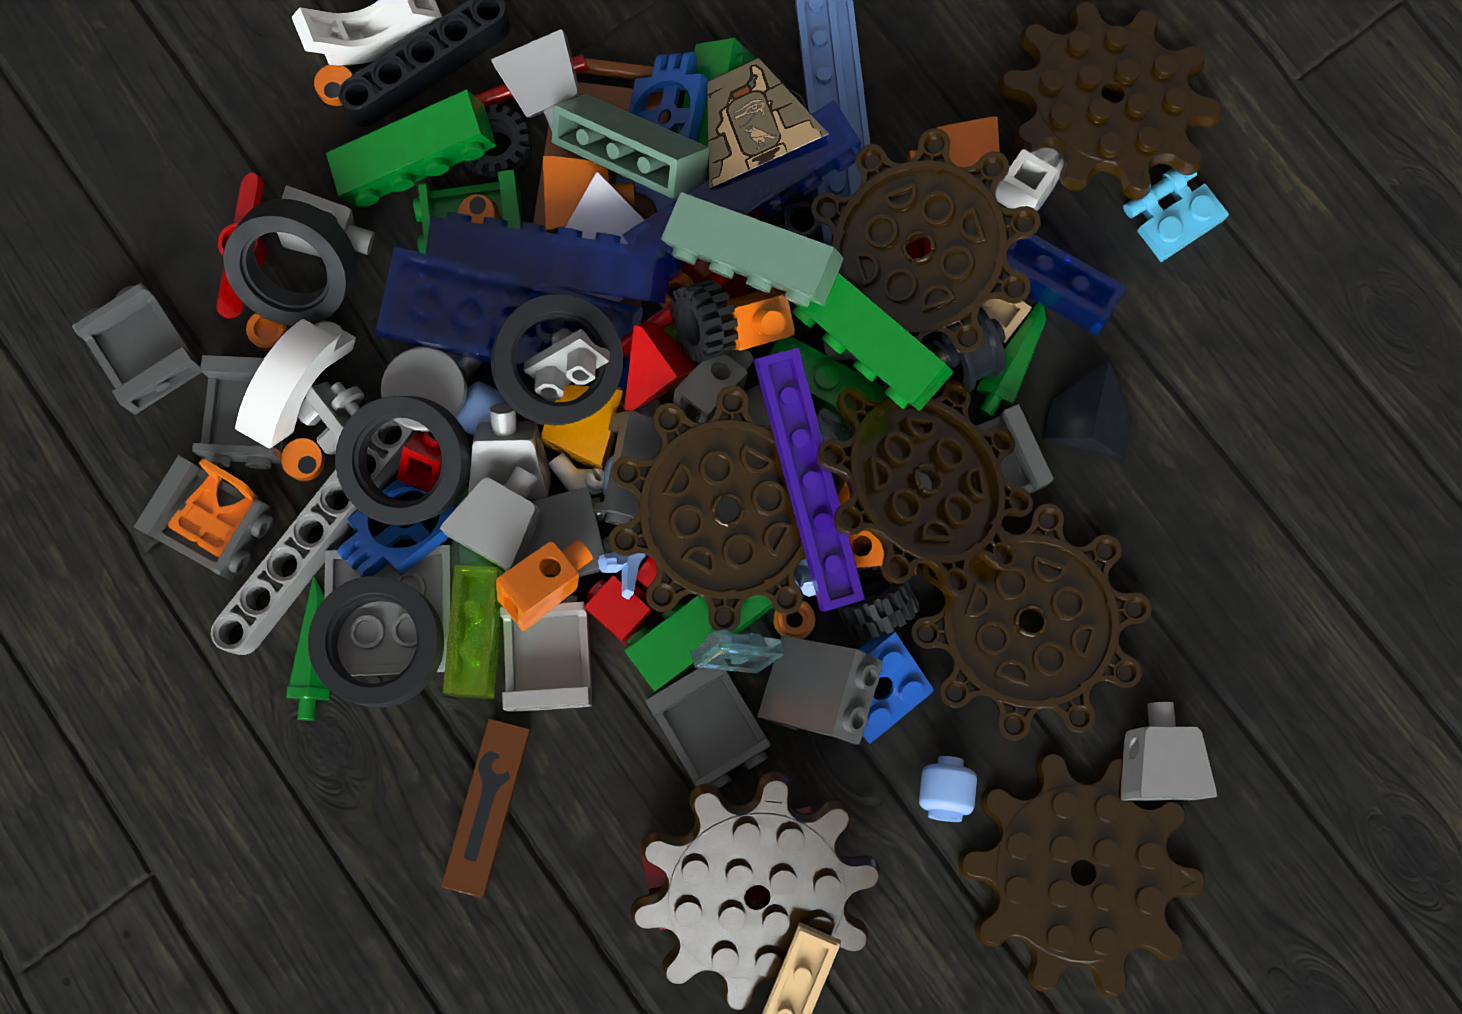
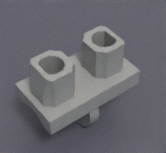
M561 329L553 334L552 346L524 361L523 371L535 379V392L547 401L554 402L563 397L564 386L572 382L576 385H585L594 380L596 369L609 362L610 351L596 346L582 329L574 333L568 329Z
M328 382L311 385L301 404L298 418L307 426H315L321 419L324 421L327 428L317 437V443L326 454H336V446L341 431L350 417L360 409L358 405L363 401L364 393L359 387H352L346 390L341 382L335 383L332 387Z

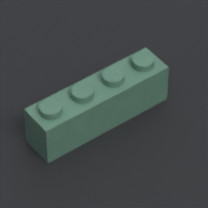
M589 94L553 104L551 143L672 199L679 197L680 192L687 194L705 186L710 147Z
M682 192L679 194L661 238L663 242L673 249L671 255L681 261L695 265L697 259L710 263L708 268L710 271L732 279L734 273L747 277L746 284L763 292L770 293L772 287L786 292L785 299L804 307H808L810 301L822 306L825 305L844 259L830 245Z

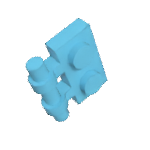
M1172 168L1162 175L1161 181L1151 187L1150 193L1145 198L1140 200L1132 199L1123 205V209L1128 217L1133 218L1142 212L1148 221L1141 225L1137 232L1160 262H1163L1223 222L1229 215L1206 184H1203L1193 192L1188 187L1187 182L1197 176V172L1192 175H1183ZM1171 194L1177 202L1163 211L1158 201Z

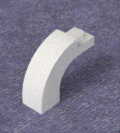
M378 0L364 9L349 13H331L300 7L292 16L305 51L325 54L329 65L338 66L376 61L442 18L435 0Z
M1040 148L1031 153L1022 149L1010 166L1007 176L998 186L996 191L997 201L1007 208L1029 206L1038 212L1059 180L1060 171L1063 167L1062 156L1052 148Z
M305 319L297 322L276 342L257 369L240 406L235 429L269 449L292 434L301 404L311 385L328 366L353 350L356 337L342 330L339 325L326 320L316 324H312Z

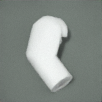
M564 452L548 463V466L568 492L589 487L591 495L603 492L604 471L602 469H577Z

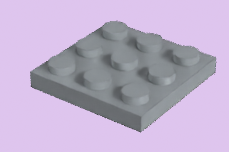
M440 545L402 576L389 564L374 576H385L402 581L422 594L432 604L440 618L444 632L443 657L437 672H454L453 548L450 545ZM325 550V598L344 583L360 578L357 570H353L348 565L347 560L342 559L337 552L338 550ZM385 601L365 604L351 613L340 629L337 644L340 661L351 676L400 674L409 665L414 656L417 644L416 628L408 612L400 605Z

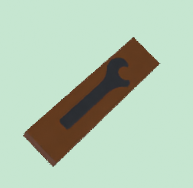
M488 719L442 882V888L485 898L531 733L530 729Z

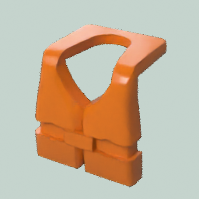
M202 458L199 464L209 476L185 501L186 506L175 513L168 522V527L192 542L197 541L200 547L219 558L251 505L258 497L243 481ZM222 478L235 486L245 498L235 504L219 507L218 488Z

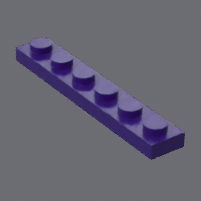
M799 348L757 358L754 360L819 609L820 611H828L865 600L849 537L839 533L833 525V517L840 503L832 473L822 469L816 460L818 447L823 442Z

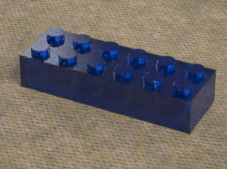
M394 246L375 336L421 347H431L446 353L491 363L492 346L502 324L518 307L531 299L549 294H566L584 299L596 306L608 317L620 339L634 329V325L641 323L644 308ZM558 319L544 320L532 325L523 333L518 342L515 358L516 368L523 370L524 361L552 346V337L557 331L568 329L574 333L581 328L568 321ZM631 353L623 357V370L617 387L619 390L627 389ZM593 380L585 385L590 386Z

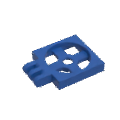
M685 52L683 55L681 53H672L670 56L667 54L657 55L652 77L635 79L628 112L673 132L679 126H683L678 134L698 142L707 98V82L710 80L702 73L695 74L697 66L696 54L694 52ZM680 90L688 91L691 101L690 108H679L677 106ZM652 92H663L661 105L655 110L645 111L648 96ZM666 111H671L670 120L665 124H661V115Z
M399 480L394 481L382 491L384 494L397 500L408 491H420L424 496L427 494ZM451 506L440 514L439 521L432 533L424 527L425 521L414 523L409 528H401L399 525L390 524L388 528L376 537L371 534V521L373 519L357 510L347 518L356 534L345 541L338 548L337 552L342 559L347 560L348 565L353 570H357V574L360 577L374 576L388 564L402 576L449 538L440 527L455 508ZM400 539H411L416 543L405 548H390Z

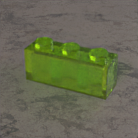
M454 566L443 693L451 697L494 699L501 622L500 607H502L497 601L496 579L503 574L498 567Z

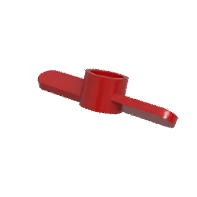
M249 173L243 178L234 223L225 227L219 235L218 248L222 255L231 233L244 216L261 202L264 180L255 173ZM261 237L256 239L254 246L255 257L259 267L265 262L267 257V247ZM223 266L216 309L222 317L233 319L241 313L244 303L232 289Z

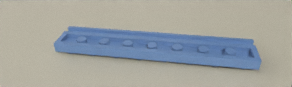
M795 0L807 111L829 133L811 142L817 194L830 192L838 196H850L859 189L862 180L861 173L855 162L856 155L863 146L870 144L853 0ZM821 223L824 244L831 246L832 230L827 225Z

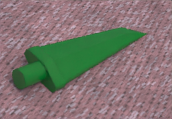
M1043 296L1004 349L1006 357L1004 373L996 378L985 376L976 388L977 392L986 396L978 410L986 418L992 419L1001 403L1013 406L1018 398L1019 389L1046 323Z
M314 575L286 698L299 699L297 719L306 721L315 720L316 700H330V690L326 688L316 675L308 652L310 625L316 610L325 599Z

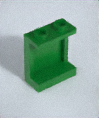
M514 170L499 171V182L431 191L427 183L418 184L419 198L413 199L416 220L417 222H422L424 235H420L417 238L421 259H427L434 272L525 260L528 258L520 188ZM471 195H483L493 200L499 208L500 221L497 228L490 235L477 237L465 232L459 225L457 217L459 206L464 199Z

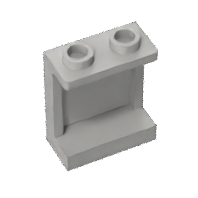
M577 596L565 598L525 632L519 628L506 610L500 607V617L503 618L506 680V692H502L503 710L507 712L593 707L588 611L584 607L586 605L584 602H577Z

